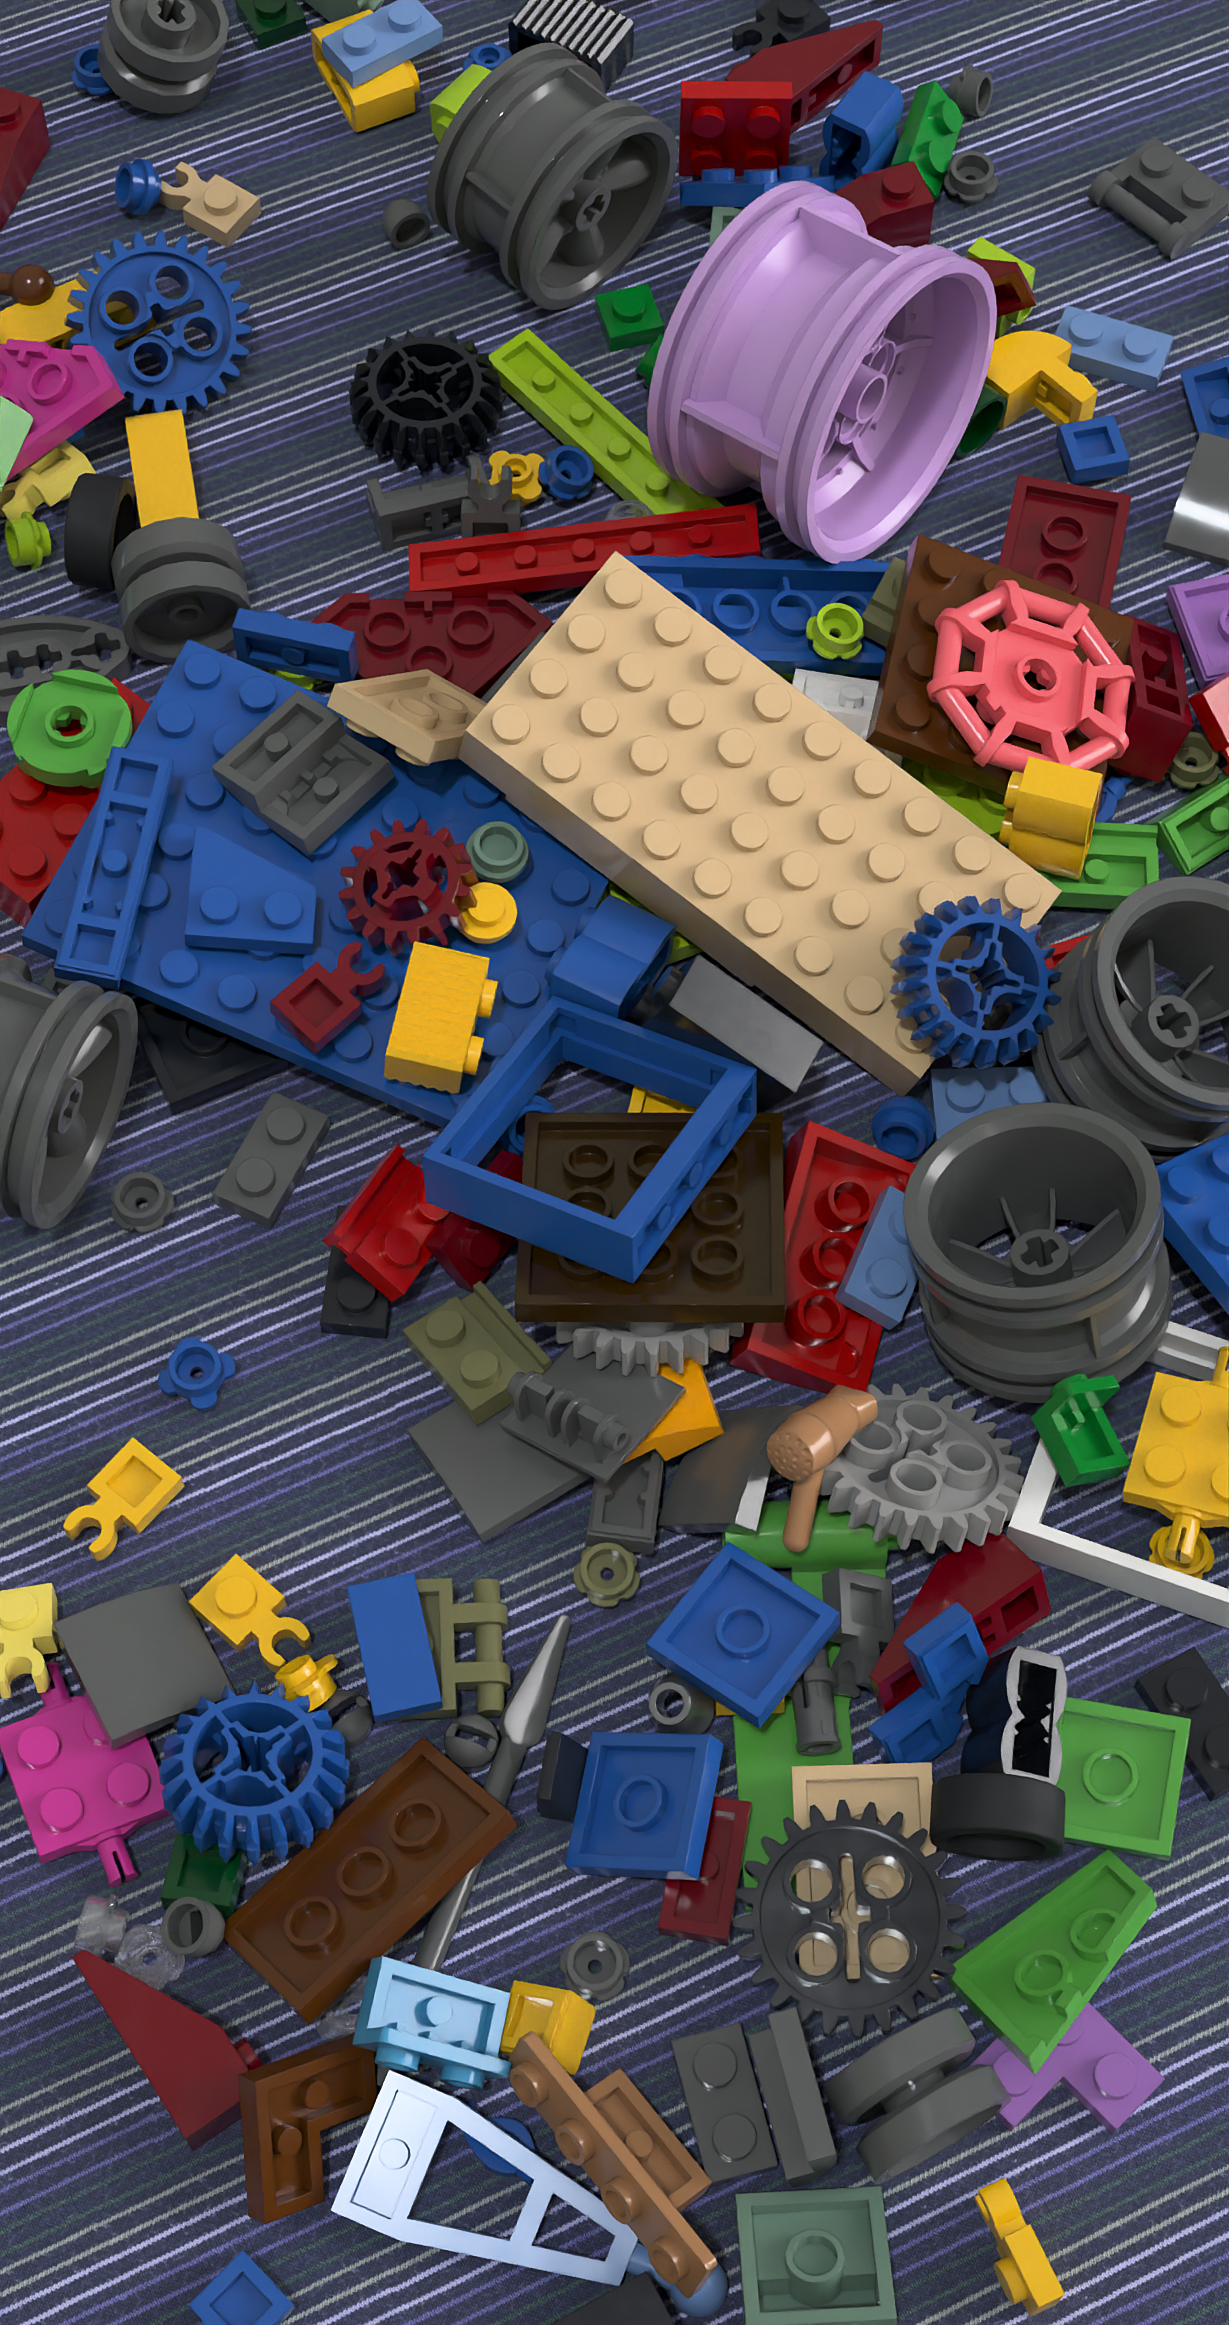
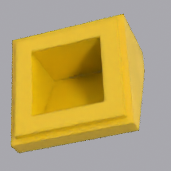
M514 1980L510 1991L499 2053L511 2056L519 2038L533 2031L565 2071L570 2075H575L582 2059L596 2009L592 2004L571 1990Z

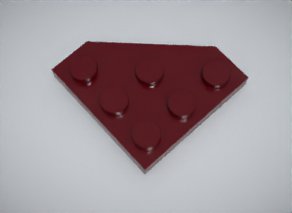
M487 590L488 597L452 598V591L404 592V599H370L369 593H344L310 622L315 624L331 623L344 630L355 632L359 667L354 681L428 669L479 699L485 695L541 631L547 633L554 625L552 621L513 590Z

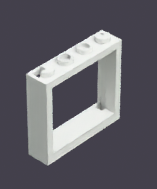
M1169 1321L1161 1342L1146 1361L1204 1381H1211L1218 1358V1350L1221 1347H1229V1341ZM1040 1437L1008 1527L1007 1537L1031 1560L1229 1629V1586L1227 1589L1042 1524L1059 1477V1472Z

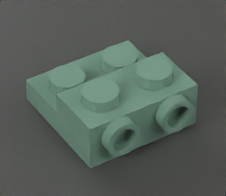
M881 2186L735 2194L743 2325H897Z

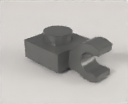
M838 1567L822 1574L823 1602L840 1612L841 1622L840 1626L828 1640L841 1643L840 1651L831 1667L837 1672L839 1686L832 1691L833 1694L856 1698L860 1696V1686L873 1688L869 1675L880 1658V1650L887 1647L894 1635L892 1581L888 1578Z

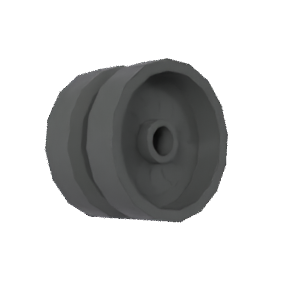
M111 0L97 54V62L102 78L116 95L137 108L154 113H182L198 106L211 91L218 61L221 59L227 40L229 20L223 3L220 0Z
M179 517L155 521L137 529L117 545L111 559V567L119 601L118 605L125 642L137 655L158 663L174 664L188 639L220 653L227 652L235 646L232 626L238 609L251 610L246 582L244 581L238 541L226 527L206 519Z
M956 2007L939 2011L887 2037L841 2070L821 2090L842 2126L865 2124L887 2113L861 2136L856 2147V2151L876 2184L889 2181L936 2156L985 2124L1012 2101L991 2065L977 2064L946 2077L965 2062L972 2054L976 2045L974 2036Z

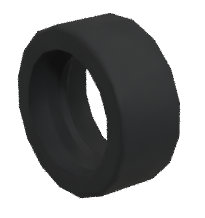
M84 473L75 482L68 503L64 531V563L67 577L72 584L116 590L111 559L117 545L136 530L137 523L136 495L134 485L128 478Z
M966 1773L943 1777L932 1785L929 1830L931 1843L950 1853L985 1860L1032 1861L1054 1857L1064 1850L1065 1792L1052 1783L1012 1774Z

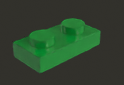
M936 80L917 87L891 163V167L914 161L933 199L939 196L964 121V116L960 113L957 104L947 96Z

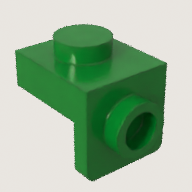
M1076 1374L1061 1380L1051 1388L1050 1394L1052 1397L1031 1417L1066 1487L1117 1478L1131 1465L1102 1408L1120 1389L1114 1375L1088 1379L1086 1374Z

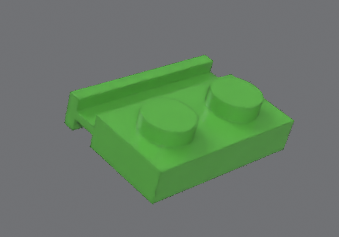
M1095 822L1089 850L1079 881L1036 870L1062 890L1051 906L1116 909L1129 895L1143 886L1158 881L1157 825Z

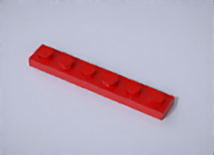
M756 503L408 544L409 592L452 591V598L488 597L487 590H513L516 594L586 586L615 551L621 555L683 557L690 554H701L708 558L761 557Z

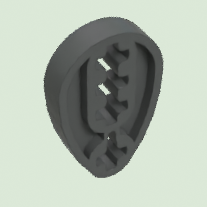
M33 615L0 620V727L7 728L8 713L17 695L31 683H33L34 689H36L43 683L53 681L52 673L70 669L85 670L102 675L109 680L115 677L122 682L129 676L133 668L132 653L130 647L125 642L124 632L118 628L90 619L61 615ZM110 650L112 660L100 662L98 652ZM52 661L53 671L41 673L40 663ZM22 667L23 677L12 679L11 669Z

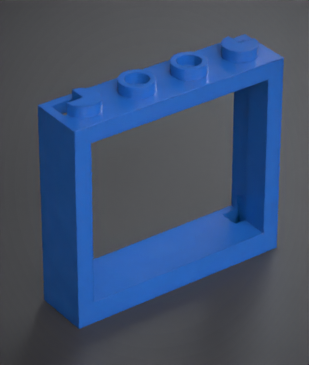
M553 995L533 1021L526 1020L519 1038L507 1053L499 1055L494 1059L487 1077L472 1095H466L460 1101L454 1118L441 1134L429 1139V1148L423 1154V1163L420 1165V1170L424 1173L426 1202L634 1284L756 1116L757 1069ZM562 1059L697 1108V1111L615 1220L477 1167Z

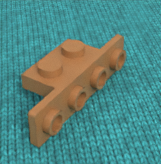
M530 2031L519 2038L508 2060L512 2062L509 2078L515 2094L526 2106L535 2108L555 2133L556 2142L563 2155L571 2163L581 2166L599 2188L602 2200L609 2213L618 2222L627 2224L648 2250L650 2262L658 2275L666 2282L675 2284L680 2292L689 2299L701 2290L717 2266V2260L680 2212L705 2194L712 2183L711 2179L621 2068L583 2093L535 2032Z

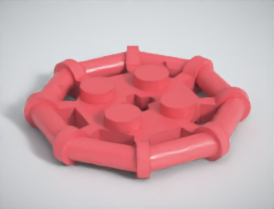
M1000 580L993 590L956 609H944L936 619L935 629L938 633L933 679L926 686L930 701L939 703L975 753L973 761L981 767L989 763L1007 770L1024 773L1030 756L1089 770L1108 758H1120L1129 746V738L1125 733L1129 689L1136 680L1131 666L1123 665L1087 615L1090 609L1081 602L1077 606H1073L1022 589L1015 580ZM996 615L1002 617L1006 629L998 632L999 629L990 632L981 624ZM1029 617L1034 618V619H1037V620H1040V621H1043V622H1046V623H1049V624H1052V625H1055V626H1059V628L1054 627V626H1051V625H1048V624H1045V623H1042V622H1039V621H1036V620H1033V619H1030ZM962 645L975 652L973 671L958 672ZM1078 645L1088 657L1083 664L1074 653V649ZM1029 671L1037 674V683L1045 686L1046 690L1041 689L1039 691L1034 689L1026 682L1024 676ZM1096 690H1101V693H1104L1102 713L1094 709ZM976 696L978 699L976 704L978 714L965 697ZM980 717L985 722L995 725L991 731L988 730ZM1078 728L1090 741L1069 752L1064 737ZM1012 734L1040 743L1042 754L1005 743L1004 741Z

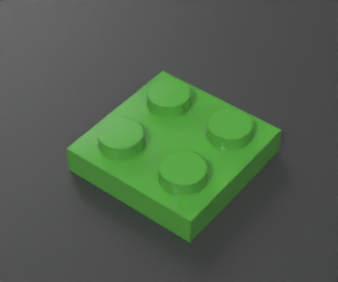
M1066 1697L1064 1710L1056 1723L1062 1743V1766L1055 1785L1065 1792L1066 1798L1064 1842L1170 1861L1191 1719Z

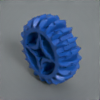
M965 896L957 902V906L952 901L947 900L934 908V915L925 913L914 921L916 932L910 931L902 936L898 944L906 955H900L895 958L890 968L904 976L905 979L893 984L889 993L898 997H906L908 1005L898 1010L896 1018L907 1020L913 1017L917 1022L918 1026L913 1029L910 1040L918 1042L928 1036L933 1039L929 1057L939 1058L950 1051L952 1067L962 1068L973 1060L977 1069L984 1070L994 1066L996 1059L999 1063L1005 1065L1018 1059L1019 1050L1027 1052L1035 1048L1039 1042L1037 1033H1043V1029L1054 1023L1043 1006L1047 1004L1055 1006L1061 1001L1062 998L1048 989V985L1058 982L1063 973L1055 969H1047L1045 960L1053 956L1056 948L1050 946L1038 947L1034 939L1039 936L1042 926L1033 924L1026 929L1020 926L1023 909L1013 908L1002 915L1000 898H990L983 902L981 906L976 896ZM949 937H971L969 948L962 951L961 959L954 958L948 962L938 960L940 951ZM1002 957H1003L1004 960L1006 961V963H1007V965L1009 966L1010 970L1005 966ZM969 973L977 976L974 984L971 983ZM979 982L982 985V991H984L982 993L975 989ZM940 993L948 1000L950 1010L944 1003ZM1004 1003L1013 1005L1008 1020L1000 1030H981L983 1018L991 1014L992 1006L998 1007Z
M253 1680L247 1690L248 1694L236 1696L235 1692L226 1684L221 1693V1702L215 1704L200 1696L199 1702L196 1705L197 1716L180 1714L179 1721L176 1723L177 1735L166 1736L163 1746L165 1759L161 1760V1765L159 1766L160 1784L164 1786V1790H162L164 1808L168 1810V1814H173L175 1828L180 1832L181 1836L193 1833L194 1845L198 1847L200 1853L218 1843L219 1856L223 1858L226 1864L238 1849H243V1851H247V1858L255 1867L261 1857V1851L273 1849L274 1854L284 1861L288 1854L289 1842L294 1841L309 1849L311 1842L314 1840L313 1828L329 1831L330 1825L333 1822V1809L342 1808L346 1797L344 1784H346V1779L349 1778V1761L345 1759V1740L340 1730H330L333 1723L327 1709L308 1712L310 1708L308 1695L304 1697L301 1695L291 1702L285 1700L286 1688L282 1682L271 1695L262 1694L260 1686ZM220 1752L223 1756V1761L213 1768L214 1776L201 1784L199 1777L209 1760ZM306 1761L310 1769L302 1783L290 1793L286 1788V1781L295 1775L294 1768Z

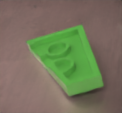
M1107 1849L953 1963L956 1968L953 1978L946 1977L949 1988L1035 2076L1157 1908L1153 1890L1111 1850Z

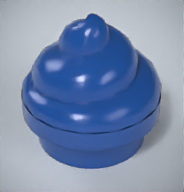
M899 1096L884 1101L876 1109L871 1128L876 1145L880 1150L901 1159L909 1160L919 1156L923 1150L931 1145L936 1124L933 1115L923 1102L911 1096Z

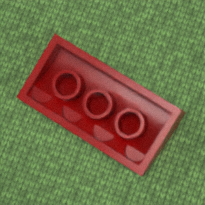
M810 1120L790 1137L783 1162L785 1323H744V1334L742 1337L735 1336L728 1364L773 1380L828 1394L836 1385L866 1392L883 1326L834 1298L879 1194L889 1185L905 1193L916 1164Z

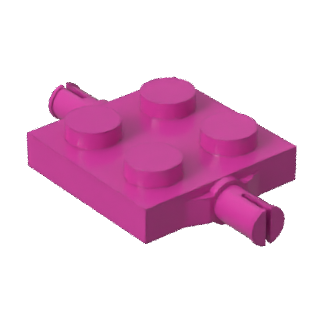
M58 1662L47 1663V1669L54 1689H51L49 1685L46 1692L39 1693L44 1708H41L32 1717L0 1728V1753L40 1863H46L72 1852H94L97 1850L107 1875L109 1886L119 1887L122 1886L121 1876L114 1859L118 1860L126 1884L138 1876L124 1840L139 1827L172 1815L168 1814V1810L163 1805L162 1790H164V1786L160 1784L159 1768L146 1735L111 1750L85 1696L70 1697L60 1670V1664Z

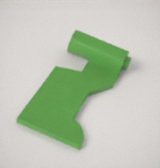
M818 1499L809 1544L801 1552L789 1551L782 1542L790 1500L763 1501L756 1531L721 1532L722 1548L729 1541L771 1569L790 1568L791 1582L823 1601L822 1574L841 1567L886 1578L885 1567L888 1550H899L897 1535L887 1533L878 1542L872 1540L874 1527L867 1523L851 1529L848 1527L851 1513L848 1510L830 1513L827 1510L830 1499ZM827 1641L829 1667L831 1668L840 1651L841 1643ZM833 1694L841 1747L835 1752L824 1755L808 1756L797 1752V1736L792 1697L785 1695L784 1713H771L760 1729L741 1716L733 1715L738 1800L748 1801L752 1804L742 1865L743 1888H757L758 1884L745 1871L744 1865L746 1861H757L767 1865L770 1860L761 1846V1839L766 1836L782 1845L788 1841L783 1827V1819L789 1817L793 1820L792 1766L853 1765L849 1713L852 1697ZM796 1874L791 1881V1888L795 1895ZM744 1905L745 1913H752V1908Z

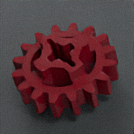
M422 819L418 821L413 832H406L400 820L394 821L392 827L393 835L386 838L378 830L373 829L370 831V837L374 844L371 848L366 850L363 847L354 845L351 849L358 863L357 867H343L340 871V875L348 888L338 892L339 899L344 908L349 910L346 917L355 932L362 930V935L367 944L372 948L385 940V945L393 956H398L404 943H411L413 947L414 941L425 943V940L432 937L442 947L447 945L448 941L444 930L449 925L464 930L467 924L460 909L475 908L478 902L472 889L469 888L478 884L479 881L473 865L468 864L471 858L463 843L455 844L449 829L445 827L437 831L432 837L427 821ZM446 867L448 884L444 893L439 889V886L445 879L442 871ZM374 882L378 885V889L372 895L375 904L371 908L370 890Z

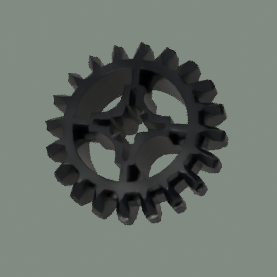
M431 327L425 337H414L407 329L403 341L397 342L386 336L383 351L369 348L368 355L365 358L366 363L356 365L354 381L351 382V388L349 389L350 405L352 406L350 408L351 420L355 425V429L359 430L364 447L374 446V452L377 453L379 461L393 456L399 470L407 463L414 462L421 474L427 464L438 463L445 472L450 459L455 458L467 464L466 456L470 455V450L484 452L487 437L496 436L499 418H501V412H503L501 379L498 376L497 370L493 369L488 353L478 354V349L475 347L473 340L458 344L454 331L444 338H437ZM465 401H467V402L460 408V404L463 403V402H465Z

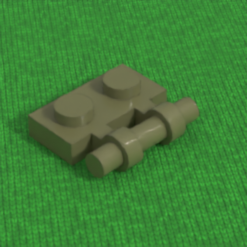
M452 1578L416 1579L443 1708L392 1720L457 1717L456 1691L460 1690L477 1692V1714L491 1718L501 1716L505 1707L504 1691L510 1688L511 1682L510 1666L503 1662L502 1632L508 1629V1607L501 1603L499 1580L485 1578L474 1581V1603L453 1604ZM470 1631L475 1633L476 1662L455 1663L454 1632Z

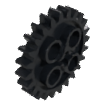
M839 1800L836 1818L830 1821H826L816 1805L810 1806L809 1813L810 1827L804 1830L792 1819L786 1817L783 1819V1827L788 1841L782 1845L774 1839L764 1836L761 1839V1846L770 1859L767 1865L748 1860L744 1865L747 1874L758 1882L757 1888H739L735 1892V1899L743 1905L751 1907L752 1913L733 1919L734 1930L754 1934V1940L746 1943L738 1950L740 1960L761 1959L763 1964L751 1977V1984L753 1987H759L774 1981L778 1987L773 1993L770 2007L775 2011L792 1999L798 2004L797 2012L801 2026L809 2020L813 2013L822 2015L823 2037L827 2038L833 2033L838 2019L848 2020L849 2029L854 2040H860L864 2019L869 2018L874 2019L877 2027L884 2035L889 2034L891 2027L889 2012L897 2009L910 2022L915 2021L918 2015L912 1997L918 1994L934 2003L940 1997L936 1986L930 1980L932 1973L953 1978L955 1974V1966L941 1955L942 1950L963 1949L965 1938L947 1930V1924L963 1920L967 1914L965 1907L946 1904L945 1901L946 1897L952 1895L960 1888V1879L953 1877L939 1879L936 1874L947 1861V1853L944 1850L925 1857L921 1850L927 1839L928 1831L922 1828L908 1839L900 1834L903 1813L899 1811L891 1817L885 1826L877 1824V1812L874 1802L868 1803L861 1820L851 1819L845 1800ZM843 1855L850 1856L853 1861L855 1910L859 1915H868L870 1920L859 1923L857 1945L860 1980L856 1984H851L846 1979L844 1929L842 1924L830 1923L829 1917H836L840 1915L841 1911L839 1858ZM888 1864L900 1873L903 1887L893 1897L886 1899L876 1898L864 1887L862 1877L866 1870L873 1865ZM808 1867L819 1868L828 1875L832 1883V1889L825 1898L816 1902H807L795 1895L791 1888V1881L801 1869ZM887 1935L902 1941L907 1948L908 1961L901 1969L894 1972H884L872 1965L867 1955V1948L877 1937ZM812 1939L827 1942L836 1953L837 1961L834 1967L823 1975H808L796 1964L795 1953L800 1945Z

